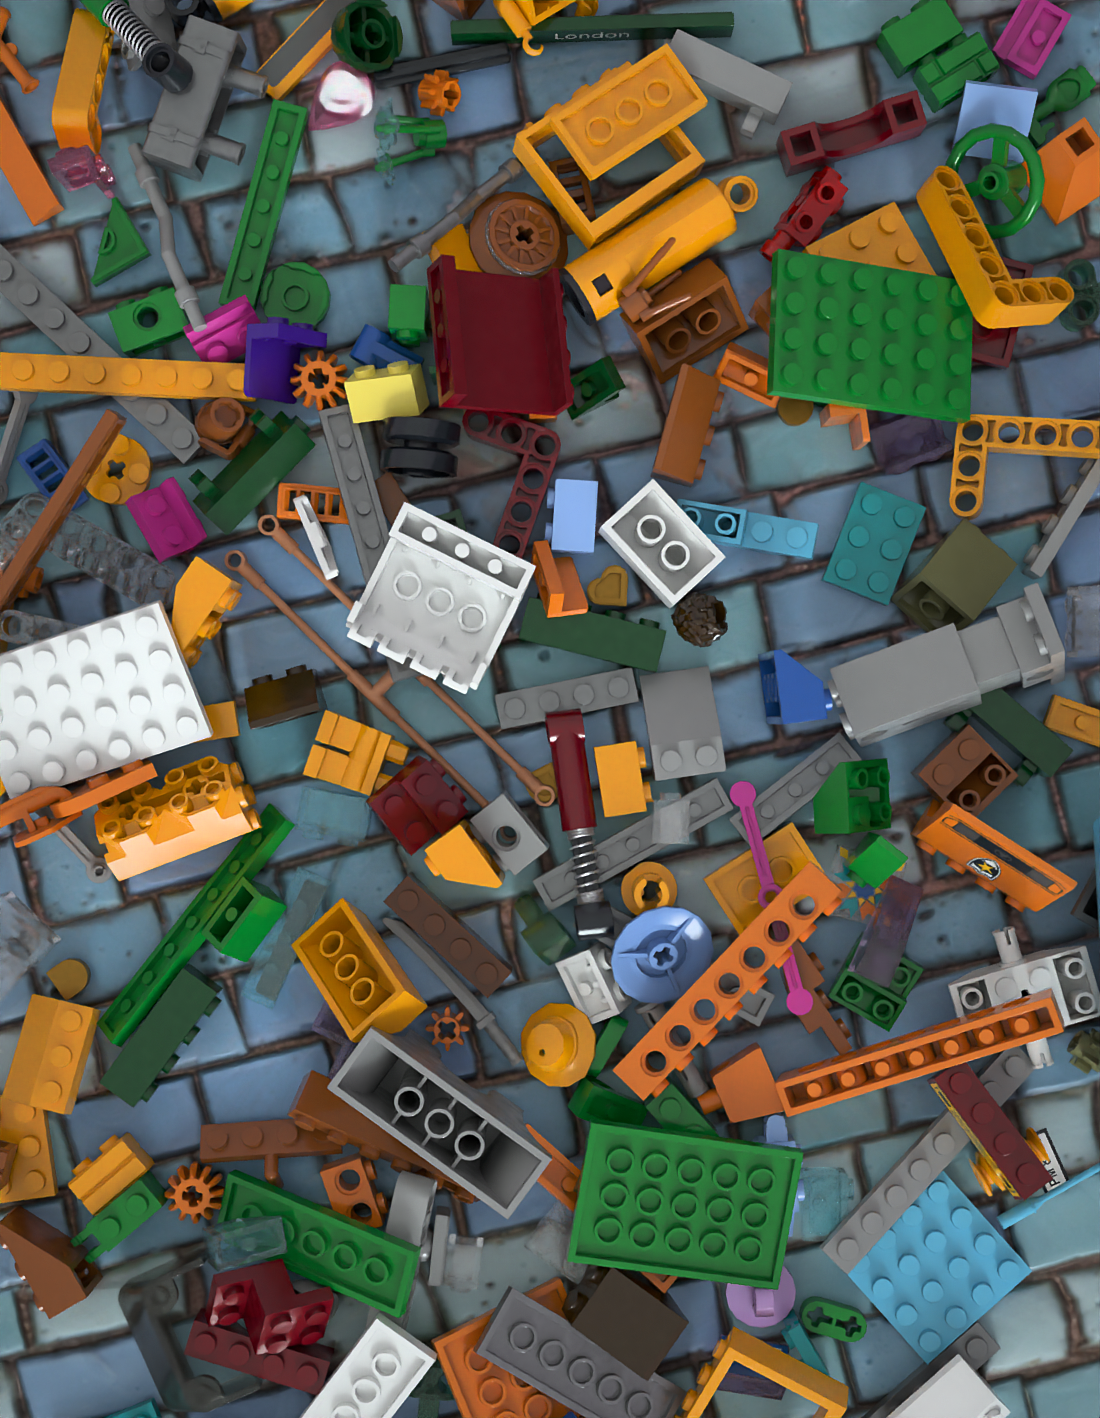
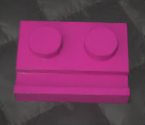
M1021 0L992 49V53L994 56L1002 59L1004 64L1034 80L1072 15L1047 0Z
M243 295L203 316L207 324V328L203 331L194 332L191 323L182 328L202 362L227 363L246 353L247 324L261 323L247 296Z

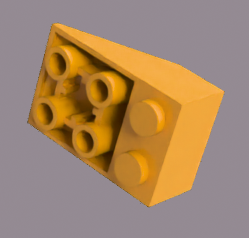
M198 556L194 558L176 584L171 627L189 669H192L200 659L203 652L199 649L206 638L212 640L220 630L222 622L219 619L226 609L232 611L240 601L242 593L239 590L243 586L215 565Z

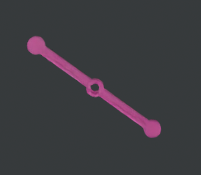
M739 781L731 787L730 798L741 810L762 887L758 893V901L765 909L770 904L765 899L766 893L773 891L778 895L782 889L774 884L755 815L753 802L756 799V790L751 783ZM780 920L772 922L776 940L782 941L787 939L789 935L785 922ZM790 946L788 949L793 953L792 946ZM793 953L783 964L790 990L786 1003L792 1013L804 1015L812 1009L813 998L810 992L803 989Z

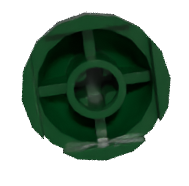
M354 0L337 13L332 23L330 39L333 51L339 61L353 71L372 73L385 70L393 65L394 59L399 57L402 51L403 34L400 22L396 15L391 16L385 8L388 5L382 0Z

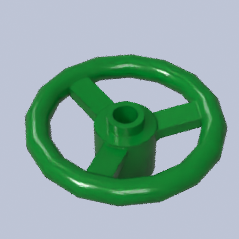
M990 123L971 129L958 140L945 166L952 168L958 173L959 166L970 148L977 142L994 138L991 164L986 165L980 171L978 180L964 186L971 198L982 194L989 200L1001 199L1014 216L1009 222L999 225L984 223L991 239L997 240L1015 235L1032 221L1042 203L1045 176L1041 157L1028 137L1011 126ZM1009 143L1019 150L1028 166L1030 187L1028 199L1025 203L1018 194L1026 185L1027 172L1017 161L1008 160Z

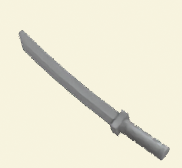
M387 917L383 918L382 922L459 999L477 1020L476 1026L479 1030L483 1028L504 1056L508 1058L511 1065L514 1067L523 1060L524 1057L517 1051V1048L494 1020L496 1018L494 1012L491 1011L489 1013L453 971L404 922Z

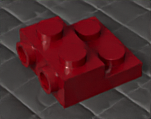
M419 755L365 801L403 849L411 856L435 834L440 833L443 835L469 812L463 805L467 798L462 791L454 784L449 787L442 779L447 774L443 767L434 758L428 761Z

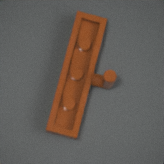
M295 1119L201 1125L200 1160L202 1164L264 1159V1176L267 1182L282 1189L284 1183L278 1172L279 1158L343 1154V1145L328 1140L326 1138L327 1133L316 1128L314 1131H309L297 1126L294 1123Z

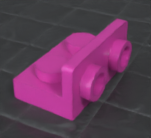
M174 477L166 479L156 488L131 496L125 502L159 564L191 552L207 538L202 522L195 515L186 499L185 492L180 488Z

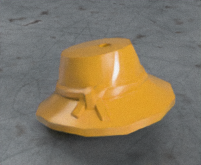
M548 1003L533 1013L521 1032V1055L524 1057L530 1074L547 1086L568 1087L587 1075L595 1058L596 1033L588 1016L571 1004Z

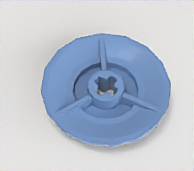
M661 906L644 911L625 925L614 942L610 959L613 977L625 994L640 1002L664 1003L681 998L710 967L714 951L711 932L700 916L683 907Z

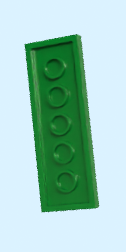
M235 1169L228 1173L214 1238L266 1261L282 1258L287 1270L326 1287L330 1286L331 1289L394 1317L400 1318L405 1314L421 1247Z

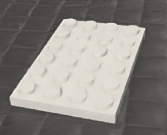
M161 600L0 654V777L10 799L39 786L60 787L121 767L138 759L142 760L211 737L214 733Z

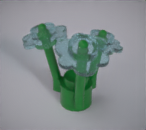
M390 97L386 100L385 106H379L374 122V134L379 139L380 145L376 149L378 157L374 158L375 170L380 178L386 177L388 184L392 186L396 180L393 167L422 157H434L435 149L445 148L447 129L442 119L430 120L429 117L415 118L394 115L392 98ZM397 133H412L415 146H421L420 150L391 159L389 154L386 153V150H389L391 145H396Z

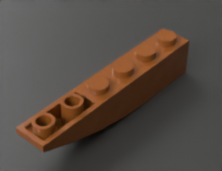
M311 1070L303 1077L287 1114L295 1119L294 1123L297 1126L309 1131H314L316 1128L327 1133L326 1138L336 1144L345 1146L348 1143L359 1148V1154L372 1160L381 1158L390 1162V1167L396 1172L401 1173L404 1170L437 1180V1189L444 1187L454 1192L453 1197L459 1201L468 1204L480 1201L475 1195L327 1089V1086L332 1081L331 1078L314 1070Z

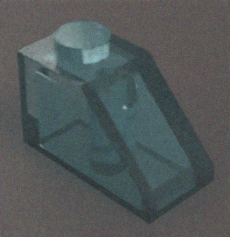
M281 1216L236 1218L202 1228L208 1263L218 1272L287 1252Z

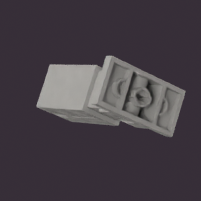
M1035 583L1024 587V597L997 606V617L959 631L956 630L954 623L830 668L833 679L827 681L837 707H844L845 712L839 714L849 739H856L860 747L875 743L982 704L981 694L1017 681H1021L1023 688L1048 679L1051 685L1065 681V649L1039 584Z

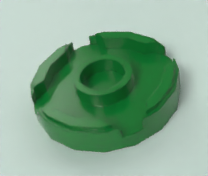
M288 262L275 270L273 269L267 274L261 286L260 302L266 317L289 319V325H292V323L312 324L313 329L324 321L330 309L331 293L327 281L316 268L303 262Z

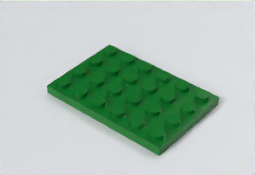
M777 249L772 253L767 395L957 423L969 421L971 409L973 313L956 279Z
M590 1118L566 1254L567 1262L778 1290L804 1153L801 1148Z

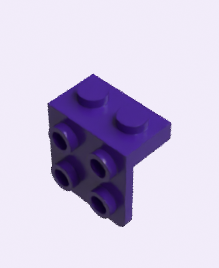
M268 317L267 323L247 324L244 394L247 397L295 404L297 398H295L293 392L298 386L290 383V377L299 376V373L293 366L295 363L300 364V349L327 348V333L314 331L313 325L308 323H292V325H289V319L282 317Z

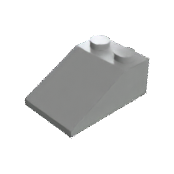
M709 666L639 676L653 779L658 781L726 771Z

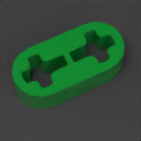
M618 1014L607 1019L596 1038L595 1058L588 1070V1075L596 1079L625 1032L629 1023L628 1020Z
M818 1296L807 1298L800 1306L799 1314L803 1325L814 1333L852 1343L859 1341L866 1333V1320L860 1310L853 1306ZM816 1307H820L822 1313L830 1318L818 1317L816 1322H812L808 1312H814ZM853 1316L858 1326L851 1327L849 1332H846L842 1323L836 1322L837 1319L849 1321L850 1317Z

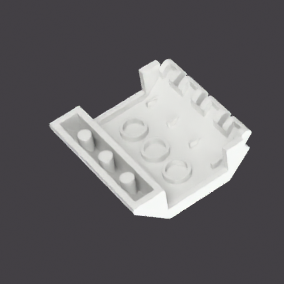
M404 502L388 534L391 538L360 601H355L347 618L346 627L350 628L347 637L371 648L374 641L380 643L377 652L402 664L407 657L413 659L410 668L434 680L442 673L446 675L442 684L466 694L469 687L475 690L478 688L523 598L536 566Z

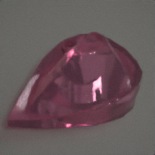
M342 61L330 65L317 84L309 114L308 131L339 127L353 123L366 116L372 108L375 97V88L368 76Z

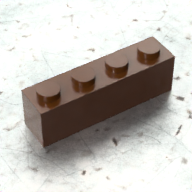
M411 872L383 901L487 998L512 973L513 967Z

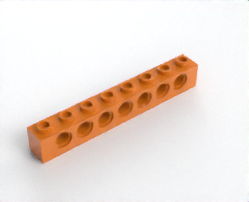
M809 861L612 1071L643 1101L650 1094L657 1098L670 1084L666 1079L668 1074L674 1068L681 1072L694 1059L690 1051L699 1042L705 1047L719 1032L714 1026L723 1016L730 1021L744 1006L739 1001L748 990L754 995L768 981V978L763 974L773 964L779 969L793 953L788 948L798 938L804 943L818 928L813 923L814 920L822 912L829 916L842 903L838 895L843 890L817 865ZM806 894L814 900L815 907L812 913L803 915L796 911L794 901L798 895ZM780 920L788 925L790 934L787 939L779 941L771 936L770 925L774 921ZM758 947L763 951L765 961L762 965L752 966L746 961L745 953L748 948ZM725 973L735 974L740 981L739 990L736 992L726 991L721 985L722 975ZM708 999L714 1004L715 1014L713 1017L704 1018L699 1015L696 1008L699 1000ZM683 1025L688 1028L691 1034L688 1043H678L673 1038L672 1030L674 1026ZM659 1051L665 1056L666 1065L664 1068L655 1069L649 1064L648 1055L650 1052Z
M1050 988L853 1050L842 1056L837 1055L783 1072L776 1080L775 1086L786 1116L790 1117L1064 1032L1065 1022L1053 990Z

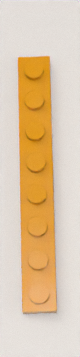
M0 352V390L200 400H217L229 397L236 401H257V398L247 397L244 394L245 364Z

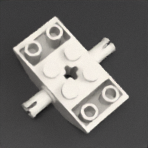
M1014 926L1004 927L1003 931L997 929L992 932L1001 962L973 970L948 984L957 1018L1022 997L1021 991L1023 990L1028 995L1050 988L1053 990L1064 1019V1026L1100 1016V993L1086 946L1079 945L1042 950L1022 956ZM1046 1038L1026 1044L1032 1069L1044 1068L1043 1063H1046L1047 1067L1054 1064Z

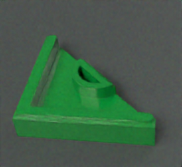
M117 196L112 199L107 226L104 228L98 250L99 256L96 268L91 278V282L95 287L100 286L151 256L149 249Z

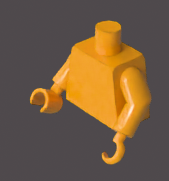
M493 0L497 13L500 17L504 18L516 37H523L522 47L531 56L540 55L544 49L542 44L538 50L532 49L529 46L528 42L533 38L529 32L532 28L531 25L538 24L573 2L578 4L574 16H595L598 9V0Z

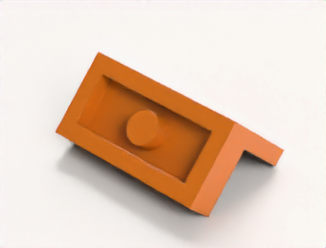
M827 404L819 413L821 427L849 423L853 451L860 450L870 442L866 409Z
M548 540L535 541L533 543L531 564L536 566L533 575L547 618L587 613L588 603L572 557L553 558Z

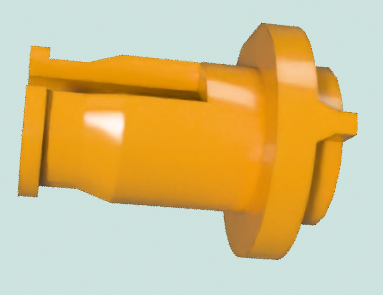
M652 861L640 862L626 873L622 879L621 896L623 902L637 916L644 911L657 907L673 906L677 896L676 880L670 870L662 864ZM647 881H654L658 885L655 888L657 895L651 899L642 897L645 893L643 888L646 886Z

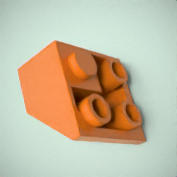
M1085 117L1037 151L1041 157L1045 176L1042 203L1040 205L1055 227L1100 196V138ZM1024 161L1021 165L1026 169V172H1027V182H1026V185H1027L1028 188H1029V187H1030V176H1029V171H1028L1027 163H1026V161Z

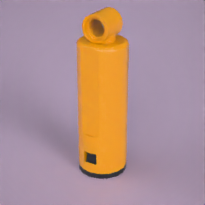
M729 176L721 180L718 185L708 178H701L559 269L560 282L563 284L564 292L579 316L587 325L591 326L619 308L620 305L617 300L624 295L621 289L633 281L670 237H674L676 242L636 290L641 286L647 290L734 234L737 230V221L734 214L750 210L758 199L756 183L747 176ZM735 184L739 185L743 192V197L738 204H735L730 197V191Z

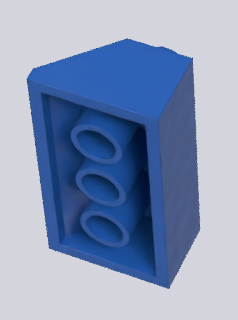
M781 649L758 654L767 724H791L828 719L827 711L832 710V698L830 689H824L822 680Z

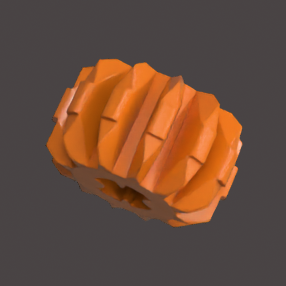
M322 350L317 351L316 361H313L308 353L305 354L303 357L307 365L303 367L295 363L293 366L301 374V376L290 377L292 385L300 386L295 389L293 395L297 399L305 396L303 406L307 409L313 405L315 400L318 412L324 410L325 401H328L332 408L337 407V402L334 400L336 395L341 399L347 398L346 392L340 388L345 387L344 382L348 379L347 377H342L348 371L345 364L336 366L338 357L335 354L330 355L325 362V354ZM323 374L329 381L327 384L323 383V388L318 389L313 379L318 380L317 375Z
M193 1161L190 1170L186 1166L181 1165L177 1169L178 1176L171 1175L167 1182L172 1188L165 1191V1197L175 1199L168 1206L169 1211H175L178 1208L181 1210L178 1217L179 1221H183L188 1214H191L193 1224H197L200 1221L201 1215L210 1220L214 1216L213 1209H221L222 1200L219 1197L223 1196L225 1187L218 1186L217 1184L222 1180L223 1176L219 1173L212 1177L209 1174L213 1167L211 1164H207L203 1171H200L198 1161ZM192 1186H196V1192L202 1193L199 1198H195L194 1192H189Z

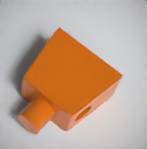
M757 1042L752 1043L713 1068L709 1073L715 1088L697 1097L704 1115L724 1107L730 1123L784 1111L775 1081Z

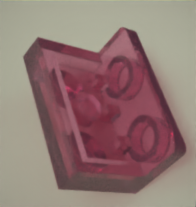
M88 145L77 149L75 147L61 149L56 152V157L47 160L51 173L68 192L95 183L108 199L115 197L112 186L117 183L110 165L105 164L101 154L95 155Z

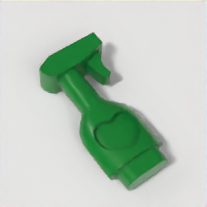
M1080 65L1076 69L1069 68L1051 82L1047 88L1046 99L1035 107L1028 136L1035 149L1039 148L1046 141L1045 136L1047 132L1055 126L1053 122H1050L1041 127L1039 124L1041 120L1053 111L1066 112L1072 110L1091 95L1090 90L1096 86V82L1084 66Z

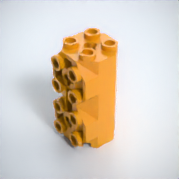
M206 756L200 760L170 770L164 777L166 784L161 790L152 787L149 782H143L98 803L97 807L99 809L94 814L96 836L100 845L104 843L106 845L108 853L104 854V857L118 881L261 828L262 823L255 808H252V805L257 803L255 793L250 784H243L244 775L239 763L225 764L219 762L217 757Z

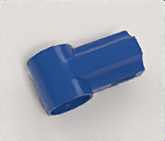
M368 324L364 325L349 354V357L363 366L374 365L375 369L387 368L388 364L397 361H408V365L421 363V367L424 363L423 357L392 341L393 339Z

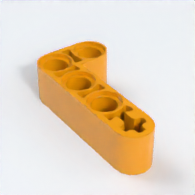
M76 8L73 14L52 106V126L61 151L98 155L101 149L102 129L97 113L115 32L110 27L103 26L87 9Z

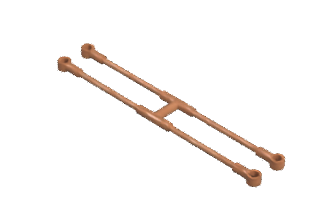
M274 515L262 516L258 521L260 532L271 536L289 554H293L351 611L355 602L331 579L326 580L323 571L281 527V521ZM268 519H272L275 522V528L271 532L266 531L264 527ZM231 550L225 555L224 562L228 569L237 571L256 590L259 589L347 675V680L382 712L390 722L394 721L431 758H434L482 808L490 803L399 715L400 711L384 696L395 684L392 682L389 670L372 685L357 669L353 670L265 583L266 580L248 563L244 552ZM234 554H238L241 557V564L238 567H234L231 564V557ZM426 675L415 677L424 687L428 686L516 773V777L534 794L537 804L546 807L554 802L556 797L554 788L543 784L525 766L522 767L432 678ZM543 789L549 790L552 795L551 800L548 802L541 801L538 797L539 791ZM505 826L499 828L502 838L506 841H515L517 839V834L515 836H508L505 833Z

